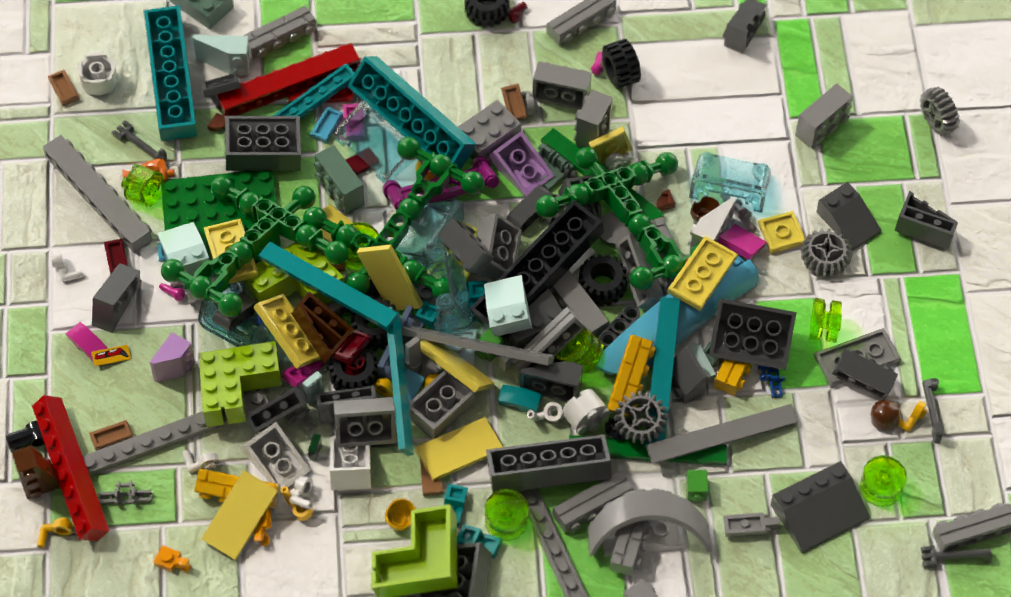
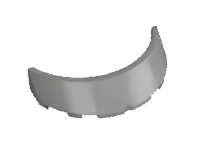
M662 489L634 490L625 493L614 501L611 500L588 527V550L590 556H594L600 545L618 529L645 520H661L677 524L693 533L702 542L706 550L711 551L709 524L706 518L686 498Z

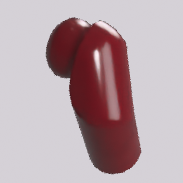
M524 1L510 8L508 18L511 23H518L521 19L520 13L528 9Z

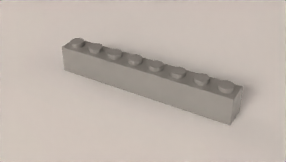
M59 135L43 146L45 157L118 237L123 239V242L133 253L152 241V230L149 225L142 223L136 211L132 212L129 209L126 200L118 197L117 191L107 185L105 178L101 174L98 175L94 166L85 161L83 154L74 149L69 139L65 140L62 135Z

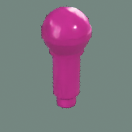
M601 51L598 52L595 63L591 66V72L594 75H600L603 72Z
M160 283L159 288L172 295L176 301H181L185 298V291L182 288H173L167 284Z

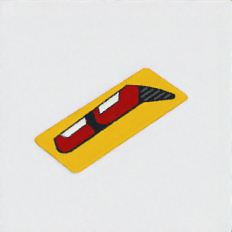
M128 345L91 352L94 366L131 359Z

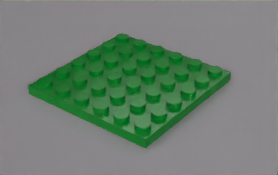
M242 171L168 179L166 182L161 181L165 231L194 222L206 248L209 260L212 261L213 258L204 227L241 218L244 231L246 232L258 222L257 219H253L252 215H246L241 210H237L235 201L231 198H216L210 189L212 181L219 176L229 177L234 183V188L240 192L248 188L249 192H255L260 197L276 204L273 171ZM280 236L272 242L281 247ZM259 254L253 257L255 264L262 261L259 259Z

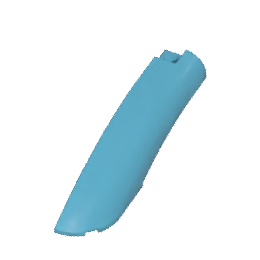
M738 255L701 311L680 300L675 349L704 323L716 315L719 298L735 301L758 285L759 275L750 259L744 261ZM668 294V295L665 296V297H668V298H675V299H677L676 297H674V296H672V295H670V294ZM660 301L618 336L592 361V365L607 374H618L631 334L653 341L652 346L655 347ZM654 354L652 358H648L646 365L649 368L653 366Z

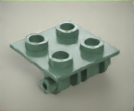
M542 143L538 147L540 150L538 154L555 175L543 184L547 189H550L564 176L566 168L571 170L574 166L547 144Z

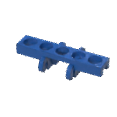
M759 365L758 369L762 373L760 380H769L771 398L782 397L781 382L785 380V376L779 377L778 368L771 369L772 367ZM775 372L777 376H773L770 373ZM778 382V385L773 386V383ZM774 389L779 390V394H774Z

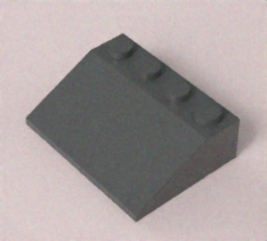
M225 116L226 171H301L300 116Z
M719 298L709 356L786 370L797 312Z
M841 461L773 494L770 504L801 553L870 519V515L852 476Z
M480 542L457 545V588L420 593V597H485L491 552Z

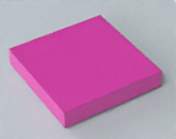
M736 224L721 234L717 240L721 245L746 259L754 257L767 243L765 240Z

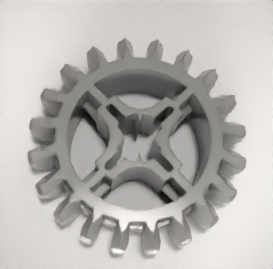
M937 86L929 88L921 94L919 99L921 103L920 108L922 109L921 113H923L924 119H926L935 132H938L939 135H946L959 127L960 115L955 106L956 103L953 102L949 93L945 92V89Z
M821 228L819 233L814 230L812 235L808 234L806 239H804L801 247V258L804 260V265L809 266V271L816 270V275L819 272L822 273L823 277L826 276V273H829L831 277L834 275V272L839 275L841 270L845 271L850 264V258H852V247L848 239H844V234L838 235L837 230L834 233L830 232V228L827 231Z
M638 391V396L631 392L630 399L624 396V402H618L620 408H615V413L618 414L614 416V420L617 421L615 426L616 428H621L619 434L627 433L625 439L628 440L630 437H633V443L640 439V443L644 444L645 438L650 443L652 442L651 436L658 439L659 435L657 432L663 433V427L667 426L665 419L668 418V414L664 413L666 407L661 406L663 401H656V395L650 398L648 391L645 393V396H642L641 391ZM644 404L641 408H636L633 405ZM651 408L656 412V423L648 415ZM626 412L633 419L631 427L625 421L624 416ZM644 414V418H641V419L638 420V422H637L638 416L640 417L641 415ZM640 427L650 428L645 431H638Z

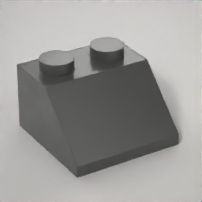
M687 346L674 357L671 383L674 387V393L684 404L704 396L708 376L689 346Z

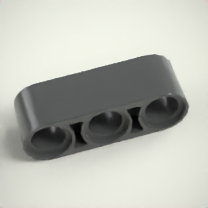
M540 184L508 214L506 219L524 232L540 217L535 209L537 200L543 195H552L555 198L556 195Z
M241 292L238 294L243 303L241 312L237 316L226 317L218 309L214 314L213 322L228 331H232L256 312L253 307L259 301Z
M626 306L601 333L599 338V351L601 353L609 346L605 342L612 343L640 318V310L637 306Z

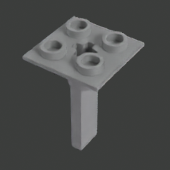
M417 336L405 344V368L425 377L421 384L423 386L428 375L439 374L441 370L421 352L420 339Z

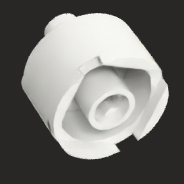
M92 53L79 63L78 72L81 85L88 95H104L114 91L118 80L115 63L106 54Z
M586 389L580 392L582 396L577 399L575 397L571 398L563 408V413L565 414L563 416L578 434L587 431L595 432L600 427L599 423L610 414L609 409L592 389Z

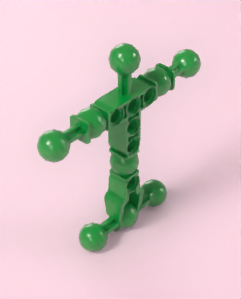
M405 137L399 141L397 146L399 156L408 161L417 159L423 162V164L416 171V182L411 189V193H408V198L400 202L396 213L391 216L376 239L361 233L359 230L357 231L353 225H344L342 220L338 224L328 220L326 213L319 207H310L305 211L303 220L306 224L313 225L318 230H325L331 234L332 241L343 242L347 248H350L352 252L355 251L356 254L359 248L392 245L412 284L416 288L420 284L430 288L433 296L438 301L447 302L455 296V284L448 278L435 279L428 275L426 266L422 267L416 260H408L406 256L403 257L400 252L396 251V248L408 233L409 226L413 225L412 221L420 217L424 206L429 203L434 195H440L450 181V177L460 182L462 189L470 195L479 194L484 188L485 180L479 172L470 171L465 173L458 169V165L453 164L447 155H435V152L428 153L421 149L419 142L415 138ZM429 170L435 177L440 178L436 183L423 180ZM419 193L424 194L423 196H416ZM397 223H404L401 226L396 225ZM388 237L393 238L391 241L385 240ZM362 243L367 244V245L364 246V247H360V246H359V245L362 244ZM363 266L360 272L350 274L346 280L347 285L363 294L368 292L370 287V276L365 267Z
M582 147L579 149L575 157L577 165L583 170H590L595 177L588 179L587 182L583 181L582 184L565 187L562 196L557 198L552 195L541 196L536 202L535 209L537 214L542 218L550 219L556 216L559 208L568 207L573 200L581 206L604 200L618 219L626 227L628 226L629 232L637 237L636 241L640 242V247L645 252V261L652 267V269L644 266L636 267L630 274L631 285L637 290H647L657 278H676L686 264V259L693 254L699 244H696L691 249L690 254L681 257L682 253L675 242L670 238H666L651 223L649 217L642 214L643 210L640 209L638 202L628 191V188L631 189L633 186L649 183L653 174L658 172L662 175L673 174L678 168L677 157L671 152H663L658 155L654 163L648 164L644 159L641 163H632L630 166L620 167L605 173L598 164L599 155L592 147ZM659 254H665L666 257L661 259Z
M219 176L211 183L210 189L212 194L218 199L231 198L235 201L237 210H241L246 215H252L253 219H257L258 222L245 232L244 237H241L240 241L232 244L229 250L227 249L212 261H205L194 272V276L185 272L183 263L177 259L165 261L161 266V275L167 282L176 283L180 281L185 284L184 289H188L195 299L215 302L218 304V309L223 316L234 317L242 310L243 303L241 298L234 293L222 294L221 292L229 287V281L236 275L237 270L241 269L242 265L249 263L252 257L261 253L269 242H273L280 235L298 243L301 247L309 248L310 252L317 248L325 252L324 255L327 261L335 265L342 264L347 260L349 250L341 241H326L323 239L321 229L318 230L315 226L306 224L304 220L301 221L294 214L299 209L306 210L314 205L316 195L310 187L301 186L296 188L292 195V201L283 208L268 199L260 197L255 192H249L248 188L240 192L234 188V183L229 177ZM209 277H218L213 283L209 279Z

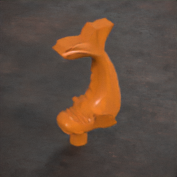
M164 159L148 161L133 171L122 169L123 178L128 182L129 188L132 191L135 188V179L140 174H156L162 182L168 181L169 177L176 176L174 169L168 170Z

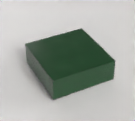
M314 434L308 448L309 460H317L322 446L321 435Z

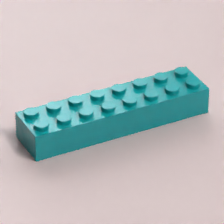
M180 5L144 10L161 141L197 137Z
M364 56L347 86L404 137L415 138L419 142L421 149L428 153L435 152V155H447L452 163L457 164V168L461 170L477 143L378 56Z

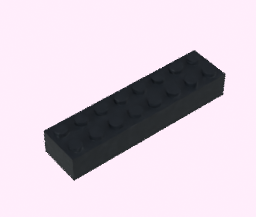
M573 200L498 280L522 275L529 307L548 288L551 289L605 232L602 221ZM484 293L470 308L474 319L489 329L490 324Z

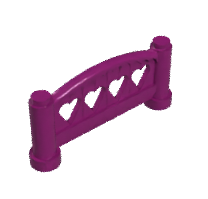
M485 156L474 158L471 163V169L463 171L465 173L470 171L479 172L485 180L484 186L488 188H496L498 186L499 179ZM438 177L435 179H431L429 181L436 183L440 178ZM450 177V181L440 195H434L428 204L466 194V192L462 189L460 182ZM389 180L383 185L382 192L391 201L395 210H397L400 202L408 198V193H411L413 185L401 188L397 181ZM451 184L458 185V186H453V187H451V188H447L448 185H451Z

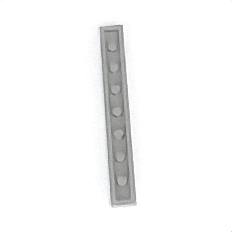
M409 325L402 327V335L413 338L417 336L423 340L544 365H550L554 361V356L550 354Z
M792 404L650 443L646 445L653 465L798 423V419Z
M538 489L516 491L564 597H588Z

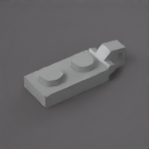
M764 512L725 515L723 517L726 537L760 535L770 533L771 530L780 529V518L769 517Z

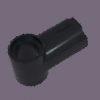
M37 420L28 423L24 429L5 435L11 452L30 445L38 447L45 444Z

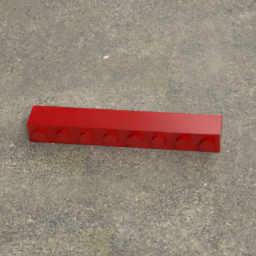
M352 43L341 45L336 49L325 51L315 57H309L304 61L290 64L288 67L280 70H274L269 74L258 76L245 83L242 82L240 83V88L216 94L217 102L224 116H238L316 85L344 64H347L356 72L360 65V58Z
M43 395L32 405V409L79 540L98 541L110 530L63 400L60 397Z

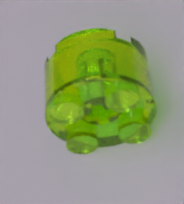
M134 164L128 176L124 177L121 182V187L124 188L125 199L141 206H153L161 195L159 188L160 185L164 184V178L160 172Z

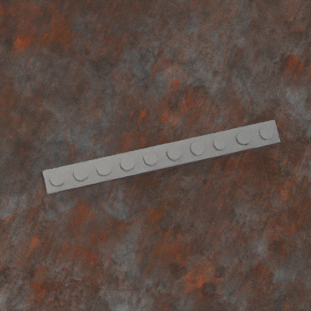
M263 389L244 396L245 415L269 402ZM221 409L224 425H227L228 420L225 409ZM202 411L84 455L83 458L91 476L224 425L207 427Z

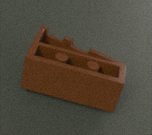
M311 292L306 294L291 313L324 364L354 330Z
M28 446L11 452L27 499L38 498L44 493L60 488L51 460L43 458V455L35 448Z

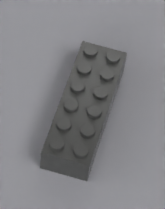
M605 434L486 450L492 494L612 479L611 459Z

